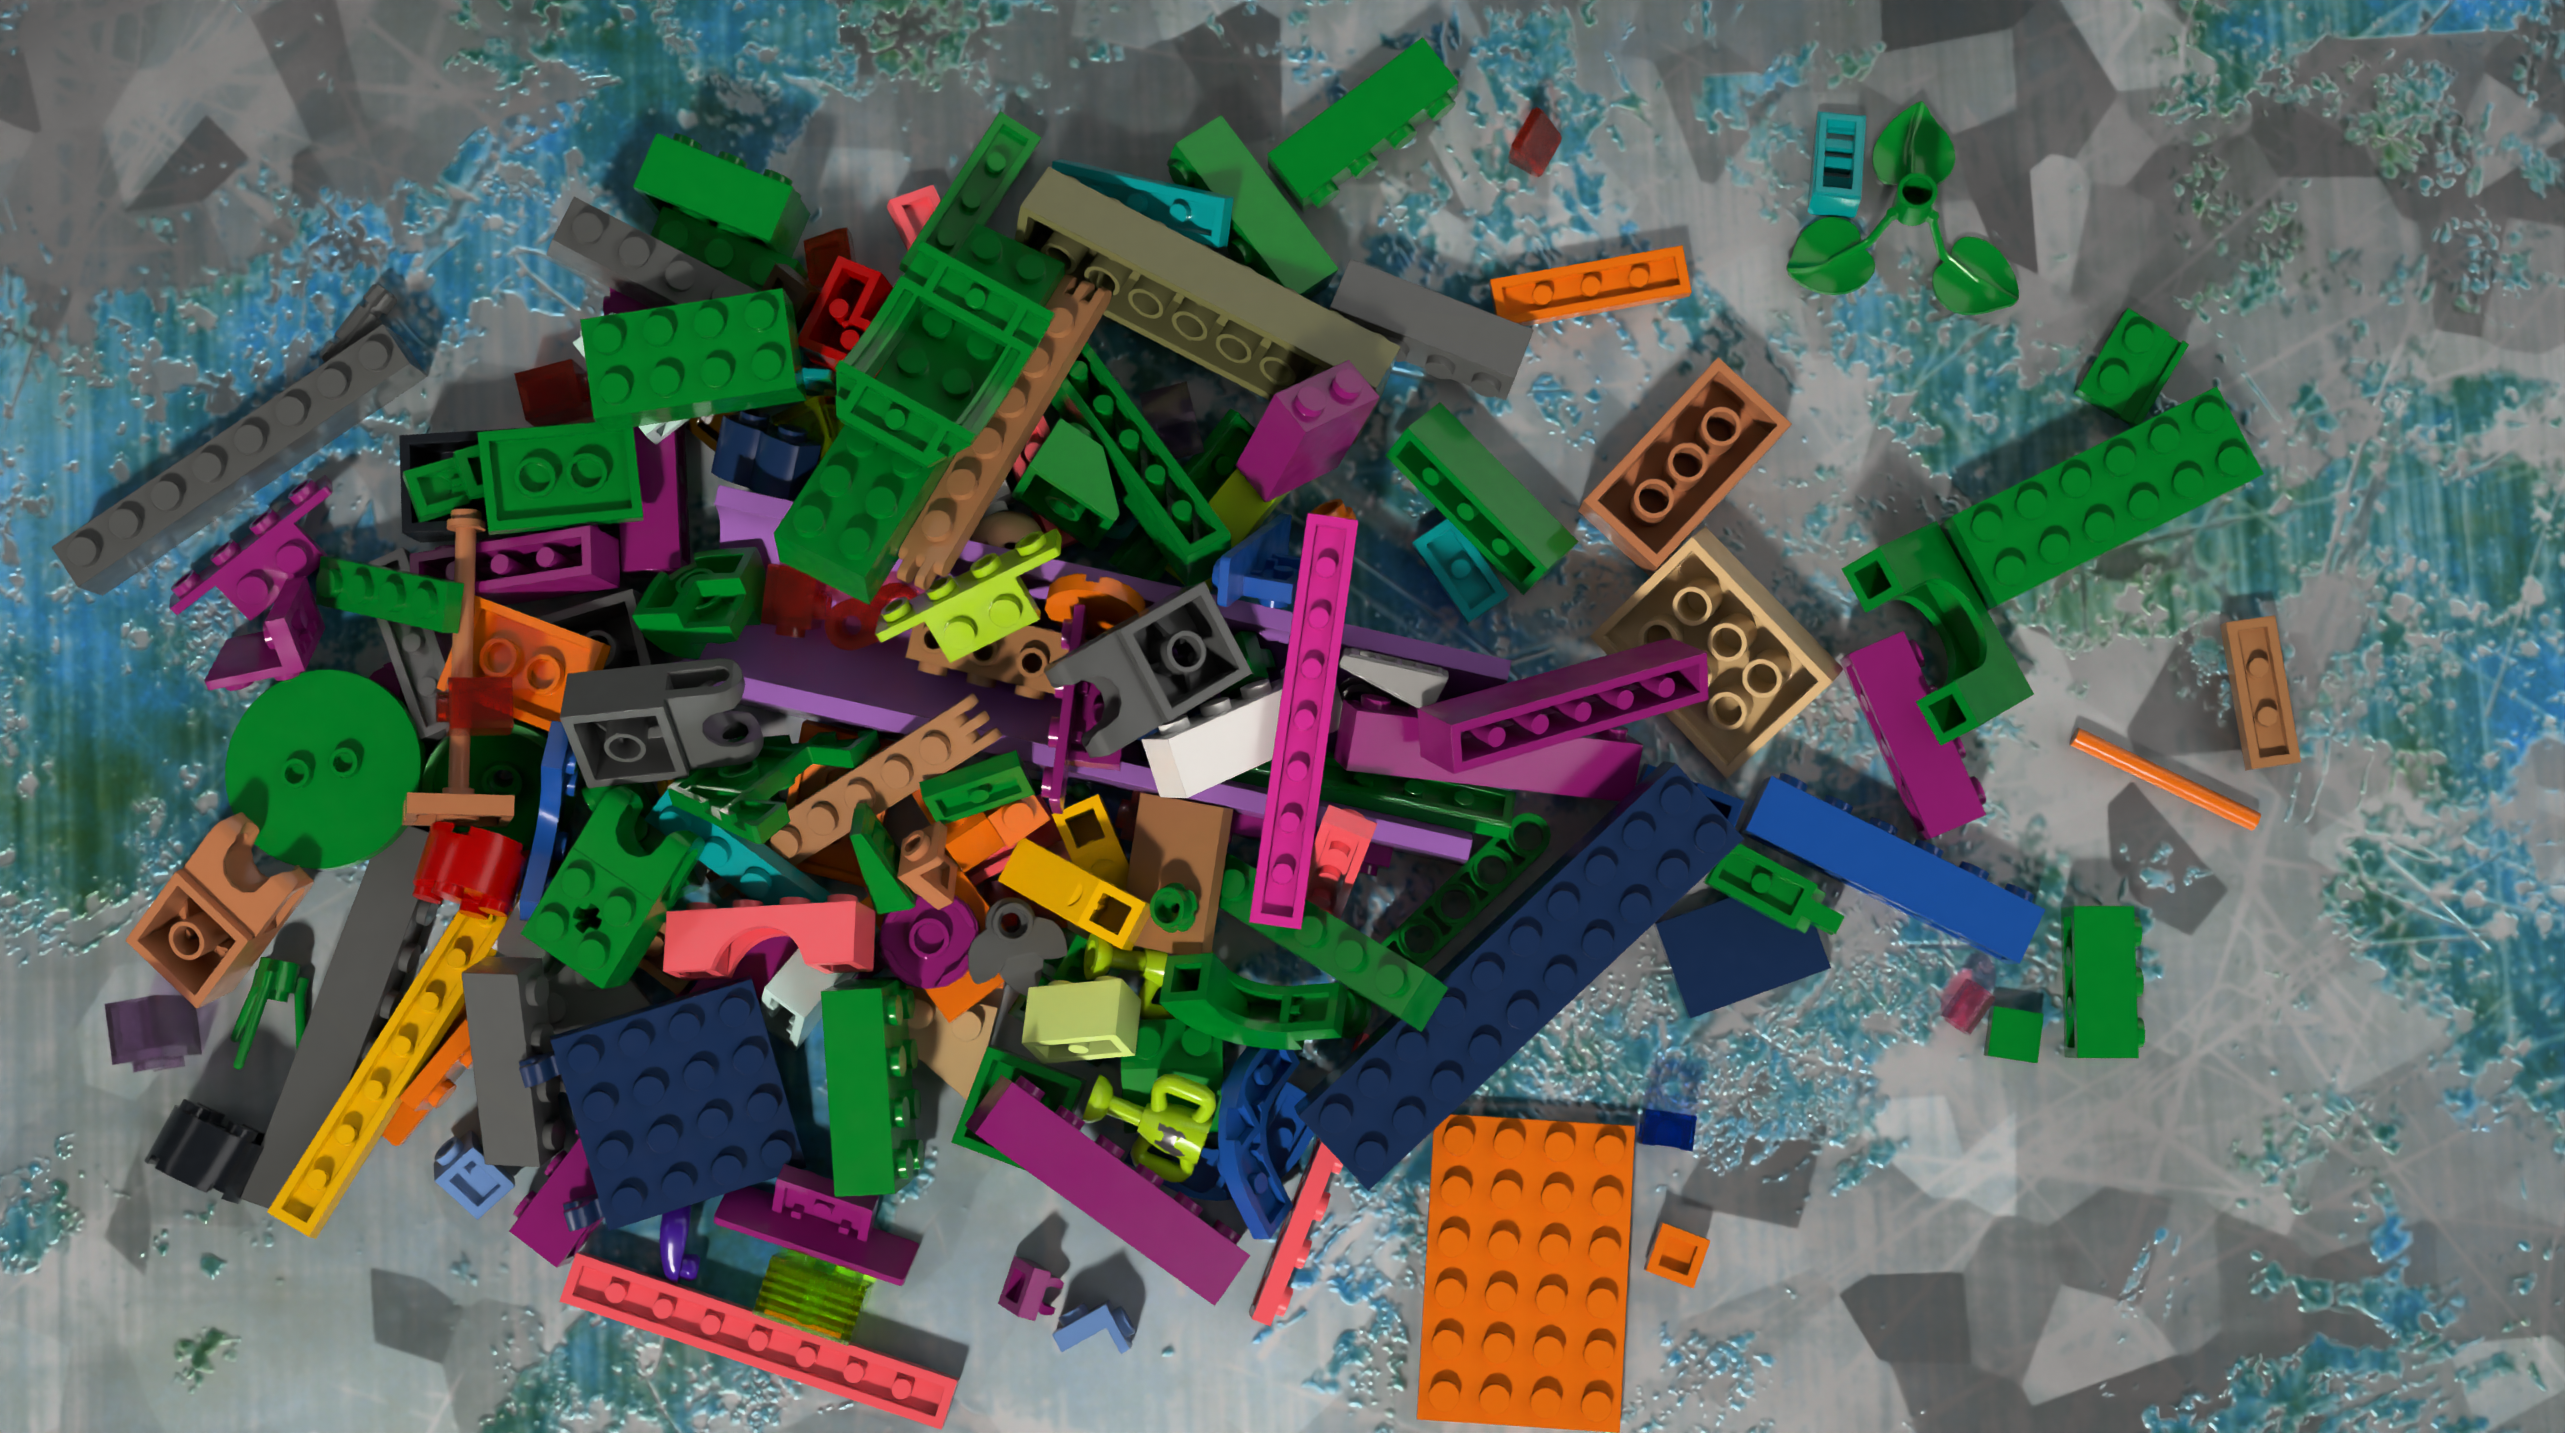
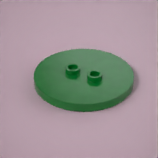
M329 669L303 672L295 678L280 681L261 694L250 705L236 726L230 740L225 763V783L229 804L234 815L243 812L258 826L260 832L254 844L275 859L289 865H299L301 868L316 870L348 868L372 859L383 852L408 827V825H402L403 803L407 792L422 793L423 774L427 764L426 748L424 741L420 739L416 723L409 709L385 686L364 676L347 671Z

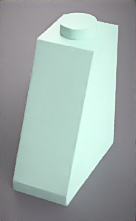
M876 924L874 947L880 932V929L876 927ZM798 948L764 987L760 1009L766 1029L796 1051L822 1018L821 991L846 979H851L856 972L825 974L806 965Z

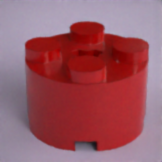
M433 822L413 879L415 887L412 895L417 899L434 904H442L443 899L460 904L458 912L472 918L488 920L490 914L508 917L509 912L513 911L530 858V850L522 851L523 845L489 830L471 826L469 832L459 834L453 833L455 823Z

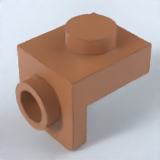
M940 821L922 830L914 831L902 840L897 877L910 887L915 894L921 896L937 910L954 902L958 864L945 854L947 827Z

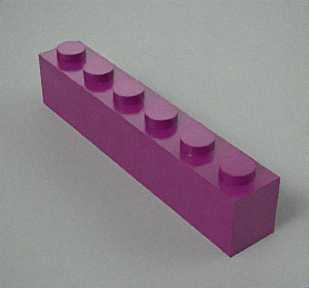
M610 288V296H605L603 299L604 316L612 312L619 314L651 309ZM685 423L657 445L645 436L639 427H633L643 521L619 523L620 536L614 537L619 540L621 572L633 579L656 577L660 571L667 573L669 576L679 568L691 564Z
M1667 638L1417 708L1420 755L1435 765L1453 774H1457L1709 700L1707 652L1673 638Z
M1362 694L1360 701L1343 700L1333 758L1347 771L1611 801H1621L1636 785L1643 744L1627 734L1628 728L1624 726H1617L1453 774L1421 757L1416 707L1410 704L1409 707L1391 705V699L1373 694Z
M1000 1075L965 1126L1215 1306L1250 1257L1247 1252L1237 1246L1242 1236L1218 1219L1211 1227L1198 1218L1203 1210L1201 1206L1180 1191L1172 1199L1159 1189L1164 1179L1142 1163H1139L1135 1170L1120 1161L1125 1151L1102 1134L1094 1142L1080 1132L1085 1122L1064 1106L1060 1105L1055 1113L1040 1102L1045 1093L1021 1075L1015 1083Z

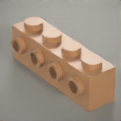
M923 622L912 628L906 658L919 661L917 669L919 671L947 677L948 669L950 668L968 673L966 678L968 683L995 688L997 680L1015 684L1014 694L1044 700L1045 692L1055 694V688L1050 684L1045 675L1044 668L1052 661L1068 653L1069 650L1061 649L1062 631L1030 624L950 663L928 626Z

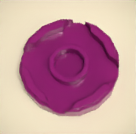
M955 894L954 902L940 910H937L921 896L917 895L914 908L885 914L880 934L881 955L891 973L908 985L925 989L949 986L964 977L969 971L968 951L972 940L980 934L979 921L970 905Z

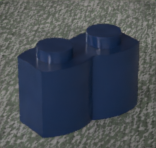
M747 409L741 410L739 415H723L711 473L728 482L747 487L755 493L795 501L817 467L821 445L807 438L808 431L806 429L790 424H779L777 426L769 422L770 415L762 411Z

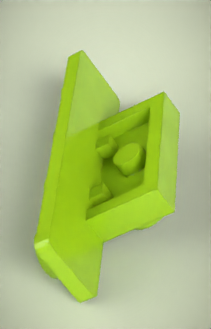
M1053 529L1045 534L1042 531H1035L1019 540L1014 549L1000 556L996 553H991L981 557L972 564L969 571L955 578L951 575L938 578L933 581L928 590L910 600L907 597L895 599L881 610L875 631L876 636L880 642H884L925 622L951 663L1040 620L1041 611L1019 575L1061 554L1062 537L1057 529Z

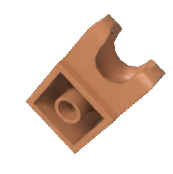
M243 812L218 822L212 828L185 866L173 874L125 940L196 1009L235 990L314 884V880L299 865H296L292 871L282 872L270 878L259 871L253 861L252 848L260 830Z

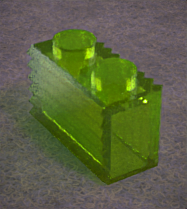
M788 1249L787 1253L778 1252L772 1255L752 1314L846 1346L855 1342L874 1283L863 1280L864 1274L839 1265H835L834 1269L815 1263L817 1258L792 1249Z

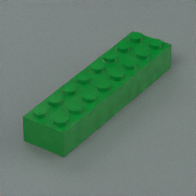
M979 223L976 224L955 256V259L1043 307L1046 306L1065 275V263ZM924 304L875 379L949 420L956 422L988 377L1005 347ZM844 425L774 532L780 562L870 605L899 559L898 553L903 541L956 454L930 468H923L849 426Z

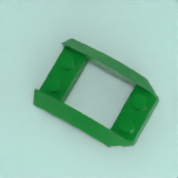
M921 240L917 247V253L905 274L899 277L886 301L855 346L843 360H839L835 367L837 390L836 417L843 424L921 467L930 468L974 443L1017 382L1053 321L1055 313ZM923 304L932 307L1005 347L988 377L956 422L949 420L874 378L909 329Z

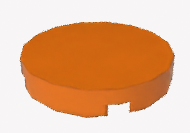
M1083 573L1062 576L1051 583L1045 604V611L1049 618L1061 628L1065 618L1073 619L1075 604L1086 605L1088 615L1086 638L1089 639L1095 638L1145 609L1146 605L1143 597L1129 585L1106 576H1100L1099 583L1086 581L1087 575Z

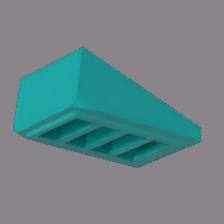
M1817 112L1807 212L1809 214L1842 218H1854L1856 216L1862 193L1866 129L1865 115ZM1826 133L1853 135V141L1826 138ZM1825 152L1851 155V158L1825 156ZM1824 172L1849 174V178L1823 176Z

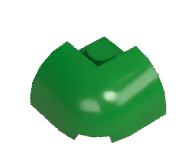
M757 547L713 549L694 553L696 562L679 568L668 576L667 573L660 571L649 584L632 614L636 625L643 635L663 651L681 658L699 659L707 643L725 644L737 642L745 626L761 625L766 611L767 581L765 568Z

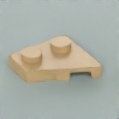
M906 985V989L911 988L914 994L915 1011L913 1018L908 1019L909 1038L915 1039L917 1043L918 1058L967 1100L986 1048L991 1044L1000 1008L977 1003L952 1023H949L924 989Z

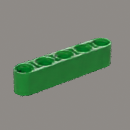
M1529 812L1514 817L1508 840L1493 837L1381 944L1418 967L1423 968L1544 853L1551 838L1550 827L1545 819L1538 814ZM1521 824L1534 825L1541 833V844L1532 850L1520 848L1514 841V830ZM1491 857L1500 860L1506 870L1505 878L1498 884L1492 885L1483 882L1477 873L1479 863L1485 858ZM1449 892H1461L1468 898L1470 909L1464 917L1459 919L1449 918L1442 911L1441 901ZM1413 926H1425L1433 934V945L1425 953H1414L1405 944V935Z

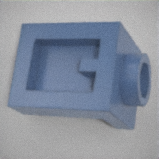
M469 1130L460 1139L456 1136L449 1139L441 1146L434 1157L436 1160L433 1164L434 1181L477 1220L515 1187V1178L501 1165L485 1164L484 1152L479 1146V1138L472 1130Z

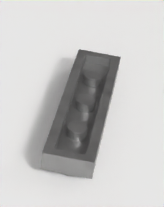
M402 547L368 563L410 572L409 554L411 552ZM377 618L409 712L416 723L420 739L428 745L444 738L450 733L451 694L436 688L448 658L440 632Z

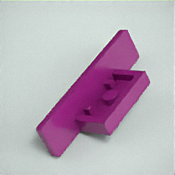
M324 475L316 482L311 478L304 480L290 492L288 498L291 501L278 512L271 508L258 516L249 526L252 532L240 542L236 543L233 539L225 542L210 556L212 564L199 574L191 570L178 579L171 587L173 594L170 597L169 608L178 615L216 586L251 621L275 602L287 579L301 576L307 577L320 567L321 556L328 555L297 521L333 493L330 479Z
M1075 604L1073 619H1064L1061 649H1067L1070 652L1085 643L1088 625L1086 605ZM1083 680L1074 685H1063L1060 688H1055V698L1062 699L1060 717L1052 716L1050 720L1048 747L1056 748L1054 767L1045 766L1041 795L1044 798H1049L1052 813L1063 814L1069 766L1121 771L1123 748L1108 756L1090 758L1082 743L1083 734L1101 720L1105 707L1102 693L1093 683Z
M786 1164L783 1165L777 1177L774 1194L747 1186L724 1194L714 1214V1223L898 1286H902L905 1283L919 1249V1244L915 1241L873 1228L879 1201L878 1195L835 1197L834 1180L819 1176L812 1171L801 1170Z

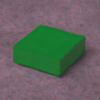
M1990 1006L1984 1056L2038 1063L2044 1014Z

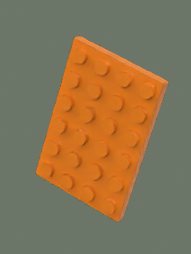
M1450 1114L1433 1130L1417 1420L1620 1433L1635 1140L1634 1125Z

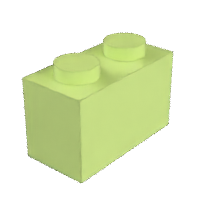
M1100 976L1095 978L1094 981L1079 983L1056 980L1050 982L1048 986L1029 987L1022 1044L1042 1064L1135 1056L1141 999L1122 978L1114 976Z

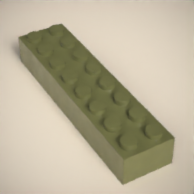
M1049 166L1020 206L1014 240L1065 263V274L1077 277V287L1081 281L1085 280L1094 284V294L1099 287L1111 290V301L1103 313L1104 316L1270 401L1274 394L1350 360L1380 397L1353 444L1357 442L1380 402L1401 346L1387 340L1379 333L1371 332L1344 318L1338 312L1328 310L1299 295L1295 290L1275 283L1256 273L1250 267L1232 261L1211 250L1207 245L1187 238L1168 228L1162 222L1144 216L1125 206L1119 200L1101 194L1080 183L1076 178L1064 175Z

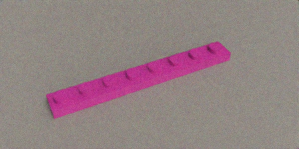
M1307 513L1249 923L1301 930L1358 520Z

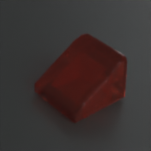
M1536 107L1531 110L1511 145L1508 157L1510 159L1509 163L1535 177L1542 176L1562 139L1559 131L1542 109Z
M848 227L838 228L803 241L809 283L816 288L824 286L838 255L856 262L853 237Z

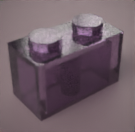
M153 995L104 1004L112 1065L132 1064L133 1073L151 1070L156 1072L185 1067V1057L202 1055L197 1011L183 995Z

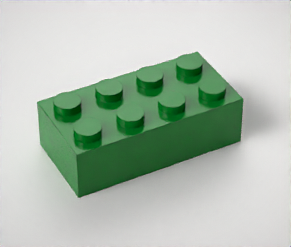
M783 288L580 319L593 418L607 431L807 400L793 302Z
M898 977L846 979L821 991L835 1197L896 1194L919 1175L918 1170L923 1169L925 1161L924 1144L922 1139H916L915 1119H919L921 1115V1095L918 1089H913L912 1069H916L918 1064V1048L916 1040L909 1038L908 1019L913 1018L915 1011L914 994L911 988L906 989V983Z

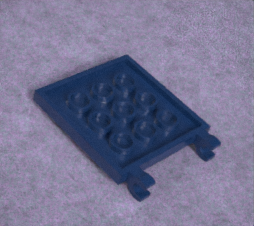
M750 975L550 1036V1041L554 1051L519 1061V1070L525 1088L544 1083L561 1074L597 1191L596 1194L563 1203V1213L569 1231L587 1227L605 1217L608 1230L611 1231L778 1177L784 1164L798 1169L807 1167Z

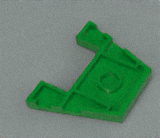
M859 729L857 732L858 739L838 740L836 731L818 732L805 743H791L790 735L765 736L762 750L751 762L741 765L689 770V778L674 781L667 787L672 805L755 844H763L791 821L786 803L767 800L778 791L791 787L796 781L795 778L812 764L856 768L881 747L877 730ZM744 738L729 739L728 742H733V743H734V742H738V741H740V740H742V739H744Z

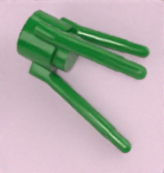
M266 957L260 958L251 989L230 1037L234 1043L240 1041L233 1065L235 1069L240 1070L244 1067L267 999L287 1003L289 994H294L296 1048L298 1049L307 1026L306 993L310 980L299 977L302 964Z

